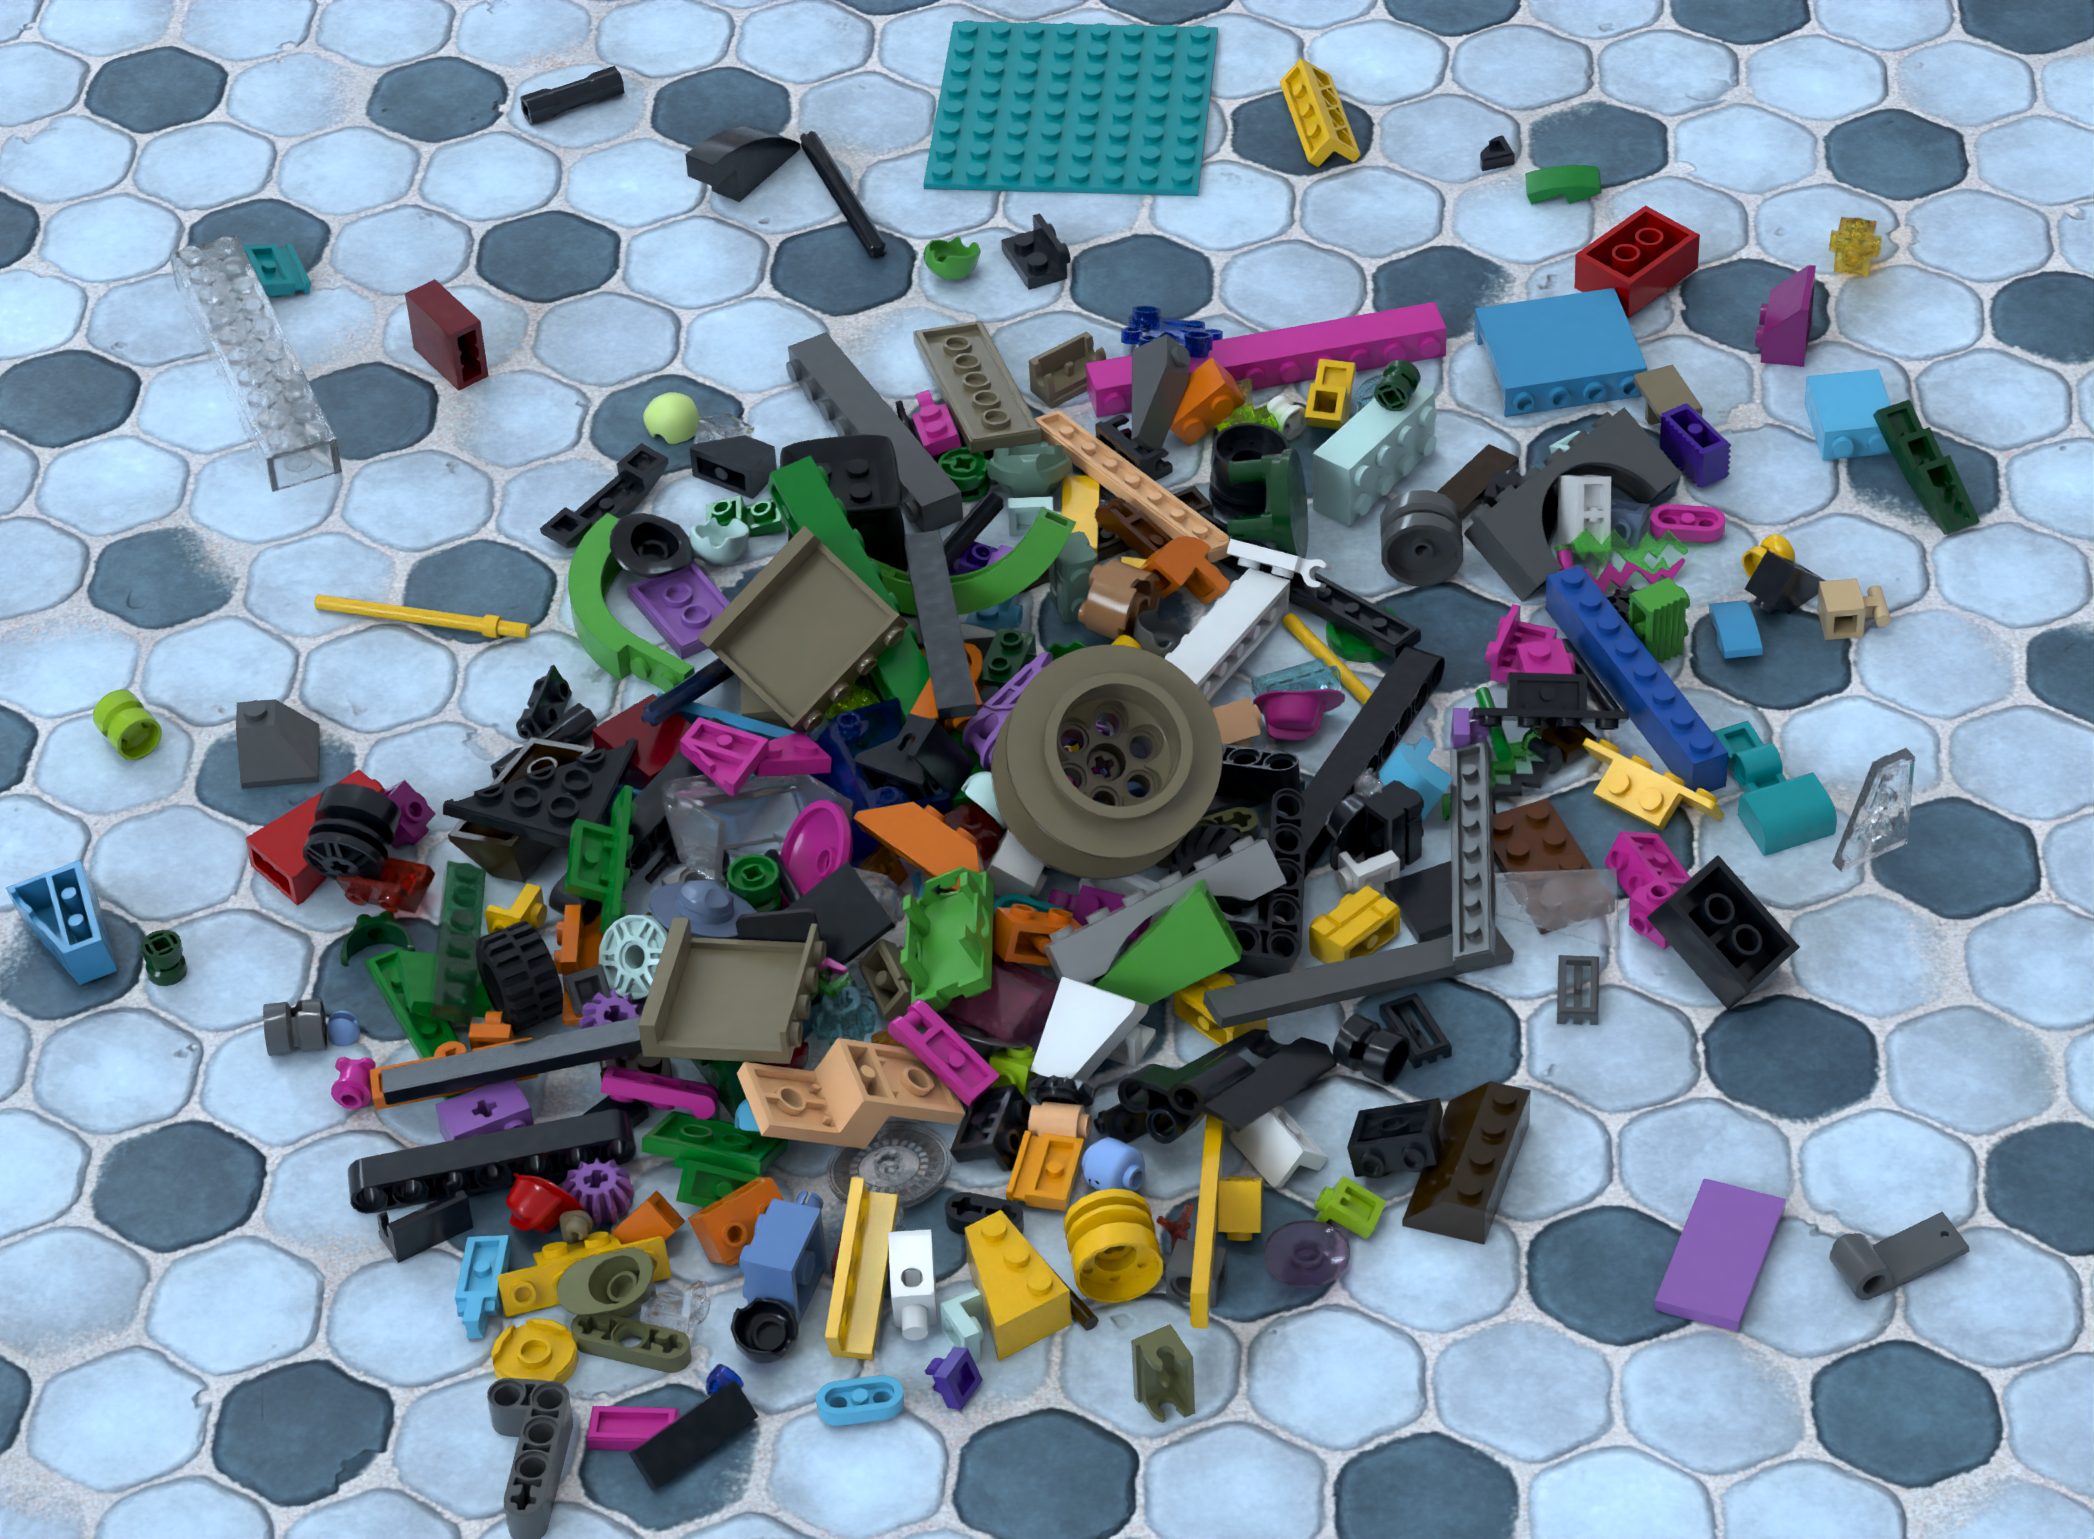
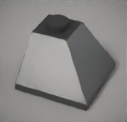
M276 699L237 703L236 736L242 789L319 782L320 727L317 722Z

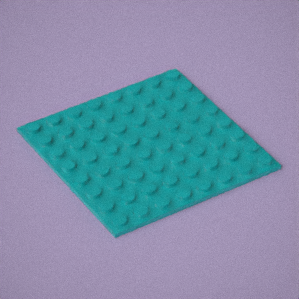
M953 21L923 183L924 189L1198 196L1218 27H1206L1203 25L1185 27L1172 25L1141 26L1138 24L1107 25L1104 23L1073 24L1069 22L1049 24L1039 22Z

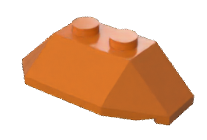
M909 802L858 811L853 817L863 832L870 835L930 879L959 867H964L977 873L984 872L983 859L976 847L978 840L961 827L954 831L944 824L947 819L930 805L923 809L916 803ZM958 877V882L954 886L945 889L949 892L960 889V877Z

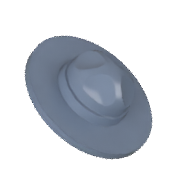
M695 880L664 885L653 892L649 904L654 918L668 929H670L673 917L689 918L692 937L739 939L736 929L738 917L742 914L756 913L746 900L730 892L716 880Z

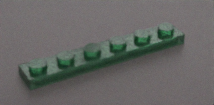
M447 861L444 870L430 1017L468 1026L471 1024L475 1007L478 971L476 941L481 936L486 869L475 867L469 863Z

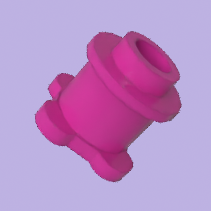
M347 1057L337 1059L335 1068L340 1072V1076L332 1085L331 1095L339 1105L347 1109H360L370 1103L372 1089L369 1069L376 1067L375 1061L367 1057L360 1060Z

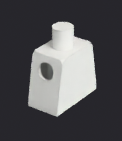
M931 1229L888 1232L894 1326L902 1328L904 1338L921 1340L927 1337L928 1326L937 1324L936 1277Z

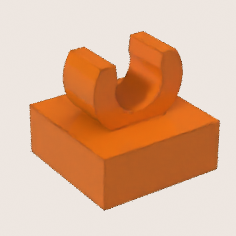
M486 1011L484 1024H470L468 1038L471 1050L514 1040L511 1024H502L503 1012Z

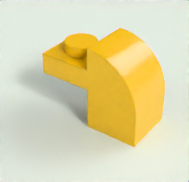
M1319 359L1315 383L1310 382L1304 416L1307 426L1339 430L1349 421L1352 407L1350 401L1356 372L1355 363Z

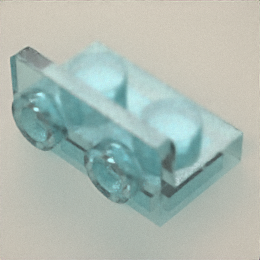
M1323 658L1252 678V691L1256 697L1271 691L1298 692L1319 689L1340 691V671L1335 665L1328 667Z

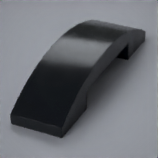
M641 443L616 464L619 475L575 512L567 507L563 508L540 528L541 534L567 549L578 547L586 533L606 513L618 519L630 514L655 486L669 463L668 458Z

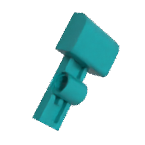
M1749 721L1713 731L1714 735L1728 751L1727 766L1744 791V794H1741L1739 797L1737 815L1763 856L1835 834L1837 815L1834 804L1813 772L1787 780L1783 775L1782 760L1777 748L1771 742L1763 744Z

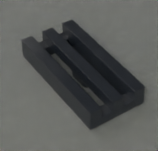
M1417 993L1379 1005V1016L1387 1028L1408 1037L1410 1041L1408 1060L1414 1069L1422 1067V1061L1426 1059L1429 1064L1436 1062L1437 1055L1441 1054L1444 1059L1452 1056L1451 1044ZM1406 1006H1410L1434 1042V1045L1430 1046L1420 1031L1419 1025L1406 1010ZM1393 1011L1396 1012V1014L1398 1015V1017H1399L1400 1020L1402 1021L1403 1025L1401 1024V1022L1399 1021V1019L1397 1018V1016L1395 1015V1013H1394ZM1407 1031L1409 1032V1034L1411 1035V1037L1413 1038V1040L1415 1041V1043H1416L1417 1046L1419 1047V1050H1418V1048L1416 1047V1045L1414 1044V1042L1412 1041V1039L1410 1038V1036L1408 1035Z

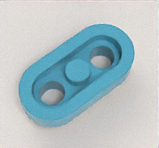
M886 1375L832 1381L822 1386L816 1395L817 1412L822 1421L834 1426L888 1420L897 1416L904 1407L903 1387L897 1379Z

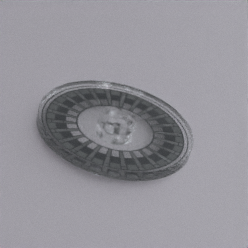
M890 1121L884 1123L866 1149L836 1146L829 1156L826 1174L831 1191L845 1204H847L851 1177L864 1178L868 1192L898 1194V1210L928 1199L944 1185L951 1171L952 1158L947 1142L935 1130L914 1122Z

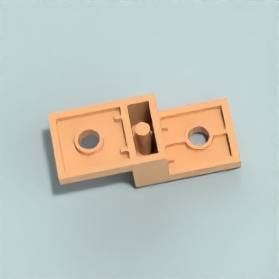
M837 1038L814 1071L744 1062L737 1072L762 1136L866 1149L890 1116L958 1125L965 1116V1111L958 1096L909 1048Z

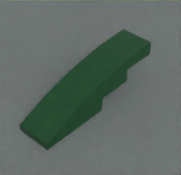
M1910 399L1877 410L1873 417L1889 450L1907 482L1944 535L1977 525L1980 520L1950 455L1943 457L1930 427L1923 429Z

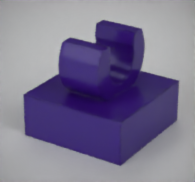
M954 1346L945 1359L934 1358L925 1369L926 1375H933L932 1377L935 1381L932 1387L933 1390L941 1393L947 1408L962 1410L983 1381L968 1348Z

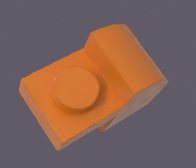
M1182 536L1171 540L1153 553L1140 568L1159 576L1160 581H1154V587L1161 590L1162 599L1184 585L1204 605H1207L1224 593L1231 584L1215 565L1204 558L1211 547L1204 541L1189 536Z

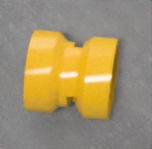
M1771 534L1762 540L1760 546L1752 547L1743 554V568L1750 578L1767 550L1795 562L1794 549L1786 538L1780 534Z

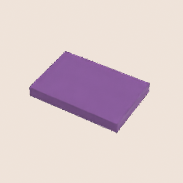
M694 561L682 570L661 577L647 578L627 587L628 598L682 660L708 649L697 637L730 604L727 598Z

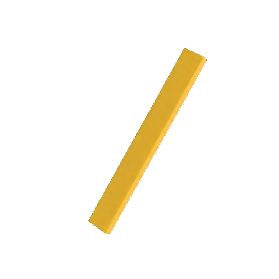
M1208 1113L1206 1114L1190 1292V1325H1192V1328L1208 1329L1218 1214V1181L1221 1177L1225 1123Z

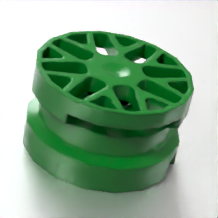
M958 447L947 451L940 457L938 465L960 491L965 492L962 502L978 500L986 495L990 489V477L987 470L989 459L985 458L984 452L970 453L968 447Z

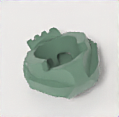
M1041 441L1040 443L994 449L993 457L987 463L988 476L996 480L1002 490L1013 498L1049 497L1059 488L1065 476L1072 472V461L1065 453L1063 445L1048 446L1047 441Z

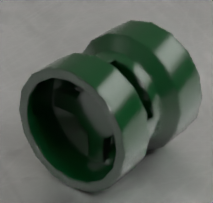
M1393 360L1390 362L1383 373V378L1380 379L1374 390L1376 401L1383 408L1390 411H1402L1405 409L1412 398V393L1415 392L1421 380L1418 369L1405 360Z
M158 930L144 938L141 949L146 961V971L149 980L159 986H170L180 982L187 973L186 961L182 955L183 947L180 936L170 930Z

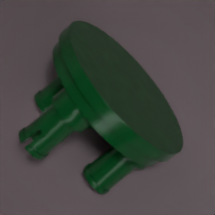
M1285 449L1282 451V454L1262 455L1261 459L1229 461L1228 473L1231 485L1262 481L1266 485L1265 513L1239 515V519L1229 518L1227 523L1228 535H1231L1229 536V541L1230 539L1238 541L1262 539L1263 543L1276 542L1278 551L1305 559L1308 547V505L1304 473L1298 452L1295 449Z

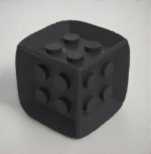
M869 434L806 440L782 448L780 468L810 455L817 467H823L830 482L829 489L834 498L839 497L846 508V519L852 530L856 528L863 538L865 544L864 551L867 556L907 572V561L903 546L905 529L899 507V474L894 446L889 437ZM788 528V542H789V541L793 538V536H792V534H791V532H790V530H789V528Z

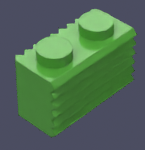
M1668 577L1629 594L1630 600L1628 601L1630 605L1628 607L1630 611H1628L1629 623L1627 624L1658 663H1664L1665 660H1670L1671 657L1677 658V654L1683 655L1684 637L1688 636L1689 633L1685 618L1686 609L1690 606V599L1686 590L1679 587Z

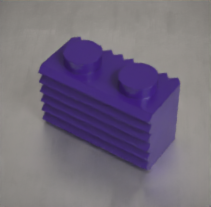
M1686 403L1662 413L1659 448L1664 451L1665 455H1668L1669 459H1672V463H1676V467H1680V471H1685L1684 475H1689V479H1693V483H1697V487L1703 488L1726 478L1730 474L1728 472L1730 469L1728 465L1730 463L1729 458L1731 457L1729 455L1731 444L1696 410Z

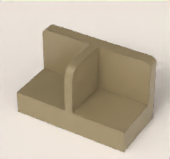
M1673 364L1634 375L1633 382L1646 400L1645 419L1648 424L1661 423L1662 413L1686 403L1702 416V406Z

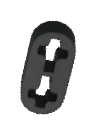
M960 1192L949 1197L945 1203L946 1223L948 1228L955 1233L965 1235V1227L999 1210H1002L1021 1234L1024 1230L1022 1208L1010 1200L971 1192Z

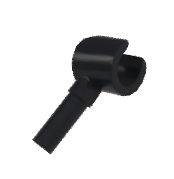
M673 834L661 847L660 851L664 855L645 876V880L648 883L652 884L672 863L678 865L686 861L687 850L683 847L684 841L676 834Z

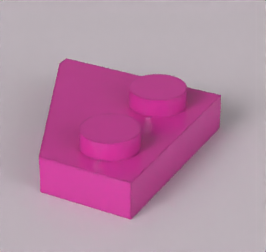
M698 717L680 740L681 753L728 795L735 796L769 752V739Z
M797 732L770 740L769 752L753 773L757 777L830 773L832 758L804 732Z

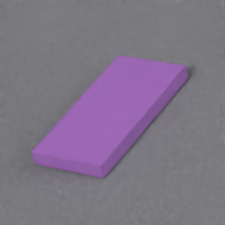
M1704 1178L1655 1298L1654 1310L1738 1332L1784 1214L1786 1199Z

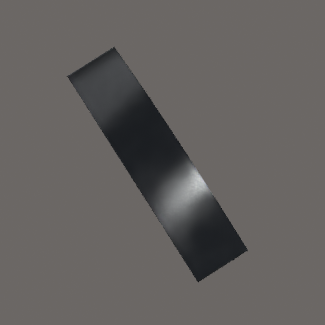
M741 126L727 129L702 141L685 154L688 177L712 186V192L740 202L801 149L800 143L759 127Z

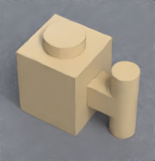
M1857 578L1819 581L1817 612L1825 640L1863 637L1865 618L1874 617L1879 627L1889 625L1891 618L1881 586L1873 585L1867 590L1868 596L1862 597Z

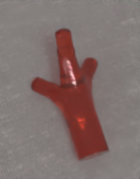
M1186 1203L1180 1217L1174 1222L1167 1220L1163 1216H1159L1156 1220L1170 1234L1171 1254L1177 1238L1188 1240V1229L1191 1227L1189 1219L1194 1208L1192 1203Z

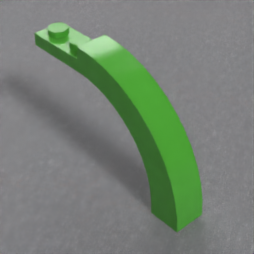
M1041 507L1027 534L1005 556L979 570L950 576L957 614H969L990 608L1026 589L1054 562L1066 544L1076 522ZM867 556L870 561L874 560L878 564L882 573L881 582L887 592L891 591L896 596L900 612L917 615L909 573Z
M606 513L583 537L571 561L568 589L575 631L585 651L600 667L621 681L628 674L633 673L637 678L646 680L667 692L695 673L694 666L628 631L611 615L606 607L605 601L609 588L623 569L614 558L610 549L611 531L618 518Z

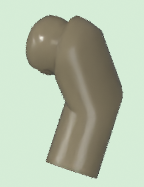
M583 1210L565 1211L559 1217L562 1240L567 1245L584 1241L588 1232L592 1229V1218Z

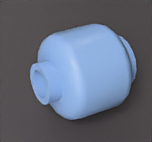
M1107 1137L1092 1144L1082 1159L1085 1181L1090 1187L1098 1191L1116 1188L1134 1192L1142 1186L1145 1180L1146 1173L1143 1154L1137 1148L1118 1139Z

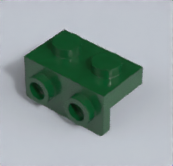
M1003 628L998 629L983 661L982 671L977 683L998 687L999 691L1025 665L1037 657L1035 634Z

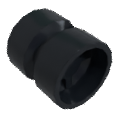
M1354 1014L1343 1024L1333 1046V1059L1336 1063L1358 1072L1362 1070L1365 1077L1381 1085L1388 1086L1397 1079L1406 1064L1410 1052V1041L1408 1037L1389 1028L1381 1030L1379 1023L1360 1014Z

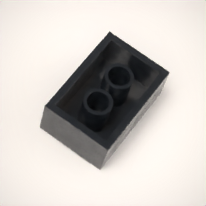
M1719 855L1701 868L1646 917L1727 1010L1750 994L1800 948Z

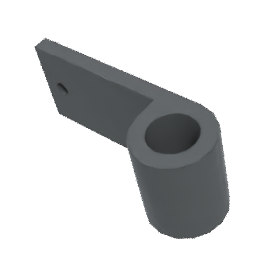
M1942 1211L1874 1245L1861 1233L1842 1235L1834 1242L1829 1259L1855 1296L1861 1300H1869L1970 1252L1968 1244Z

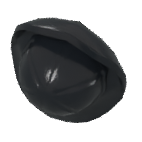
M646 513L628 514L618 519L611 531L610 549L614 558L623 569L635 575L647 578L665 576L686 568L695 559L690 539L682 527L663 517Z

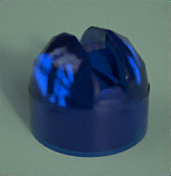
M717 1364L706 1379L705 1389L710 1396L730 1381L736 1380L741 1389L744 1387V1383L729 1367Z

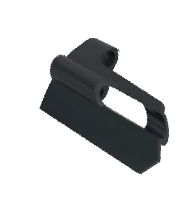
M1252 1029L1177 1070L1157 1064H1147L1121 1081L1117 1094L1120 1103L1129 1112L1136 1114L1145 1111L1148 1114L1146 1117L1147 1131L1155 1141L1162 1144H1170L1197 1126L1207 1113L1238 1133L1332 1070L1337 1064L1328 1045L1325 1043L1300 1037L1289 1045L1281 1044L1270 1037L1269 1030ZM1248 1048L1251 1053L1266 1060L1253 1067L1245 1059L1238 1056V1054Z

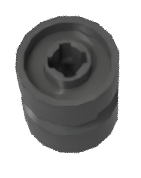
M322 998L299 1000L295 1007H291L288 1002L264 1004V1034L269 1056L292 1054L295 1047H300L303 1052L327 1050L326 1017Z

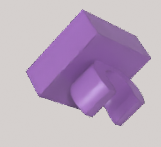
M1453 708L1450 733L1451 749L1487 741L1489 728L1479 726V720L1469 722V708Z

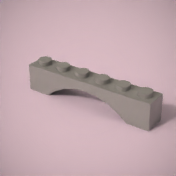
M1251 835L1229 845L1231 853L1219 859L1216 853L1208 855L1193 863L1196 868L1195 871L1183 877L1180 871L1174 872L1158 881L1160 888L1148 894L1145 893L1144 889L1138 890L1122 898L1124 906L1112 912L1109 911L1108 907H1104L1085 917L1088 924L1076 930L1073 929L1072 925H1068L1050 934L1052 942L1042 947L1059 982L1062 977L1087 983L1107 973L1115 954L1124 941L1145 919L1164 907L1174 904L1196 882L1205 879L1213 896H1224L1241 901H1252L1286 884L1285 877L1267 840L1257 839L1254 841Z

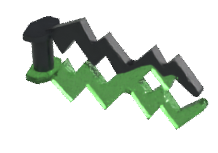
M1533 728L1524 734L1522 742L1508 743L1512 753L1508 761H1492L1493 814H1496V798L1522 796L1523 786L1541 789L1548 773L1554 774L1562 767L1563 754L1557 745L1550 747L1540 739ZM1526 755L1529 757L1536 755L1544 761H1531L1533 774H1517L1515 761L1527 762ZM1496 775H1510L1511 785L1496 783ZM1445 793L1441 796L1443 819L1445 821L1450 819L1451 793Z

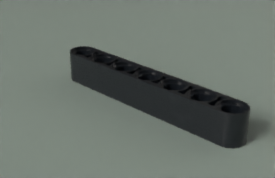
M717 718L709 719L710 721L732 727ZM681 750L632 801L636 803L637 807L634 820L629 826L628 834L633 835L632 849L625 861V867L630 868L628 883L718 787L713 780L685 757ZM565 873L550 893L549 906L551 909L564 915L565 905L581 904L584 926L590 925L601 914L602 902L565 893Z
M613 1109L364 1157L355 1160L348 1168L350 1204L358 1212L365 1214L377 1213L438 1201L447 1197L445 1183L452 1180L456 1183L457 1192L463 1190L466 1195L513 1186L516 1181L514 1173L523 1176L551 1179L555 1178V1175L557 1177L566 1176L568 1170H578L580 1161L588 1165L593 1164L597 1157L602 1164L614 1159L617 1165L629 1162L636 1154L632 1119L625 1111Z

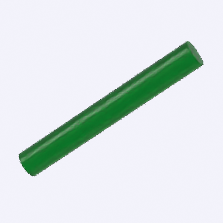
M1481 687L1476 690L1475 696L1479 707L1496 708L1488 688ZM1488 727L1489 737L1497 759L1501 762L1508 761L1512 753L1503 727Z

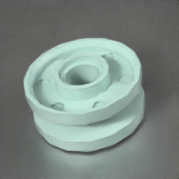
M627 915L616 920L606 930L599 946L598 964L603 965L609 988L611 990L615 988L618 995L623 998L631 992L633 999H647L669 929L659 923L654 916Z

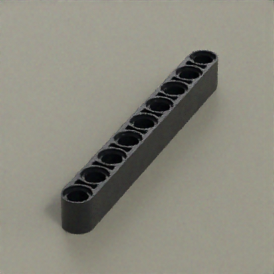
M1406 646L1302 793L1307 805L1304 880L1332 841V837L1327 833L1325 827L1328 813L1345 797L1352 794L1363 795L1439 685L1445 668L1444 657ZM1278 845L1282 850L1288 851L1285 847Z

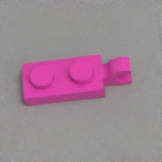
M929 390L915 394L921 410L919 413L913 414L912 418L922 446L933 457L951 449L962 447L946 403L939 406L935 405Z

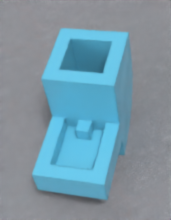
M1424 736L1421 737L1415 747L1409 743L1406 745L1401 741L1379 773L1383 787L1396 780L1402 782L1410 789L1416 790L1421 795L1424 801V808L1421 813L1423 821L1444 794L1453 778L1428 760L1436 744Z

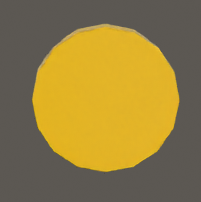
M539 1318L526 1320V1325H521L517 1328L515 1324L506 1328L495 1340L491 1352L495 1376L499 1380L503 1378L555 1381L564 1384L575 1372L579 1360L576 1341L574 1342L572 1333L568 1328L554 1320Z

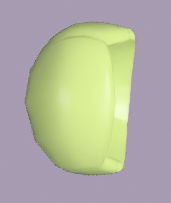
M668 392L654 398L643 414L644 424L650 435L655 438L656 434H660L668 444H677L689 440L698 434L703 425L693 400L687 395L676 392Z

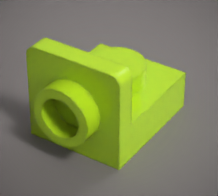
M1342 1176L1333 1188L1325 1186L1318 1196L1314 1208L1319 1210L1313 1225L1321 1229L1331 1218L1362 1238L1367 1239L1374 1231L1386 1201L1347 1177Z

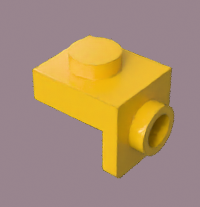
M529 883L525 885L510 910L494 905H489L485 910L488 934L524 920L537 929V927L543 926L547 916V906L543 901L542 888Z

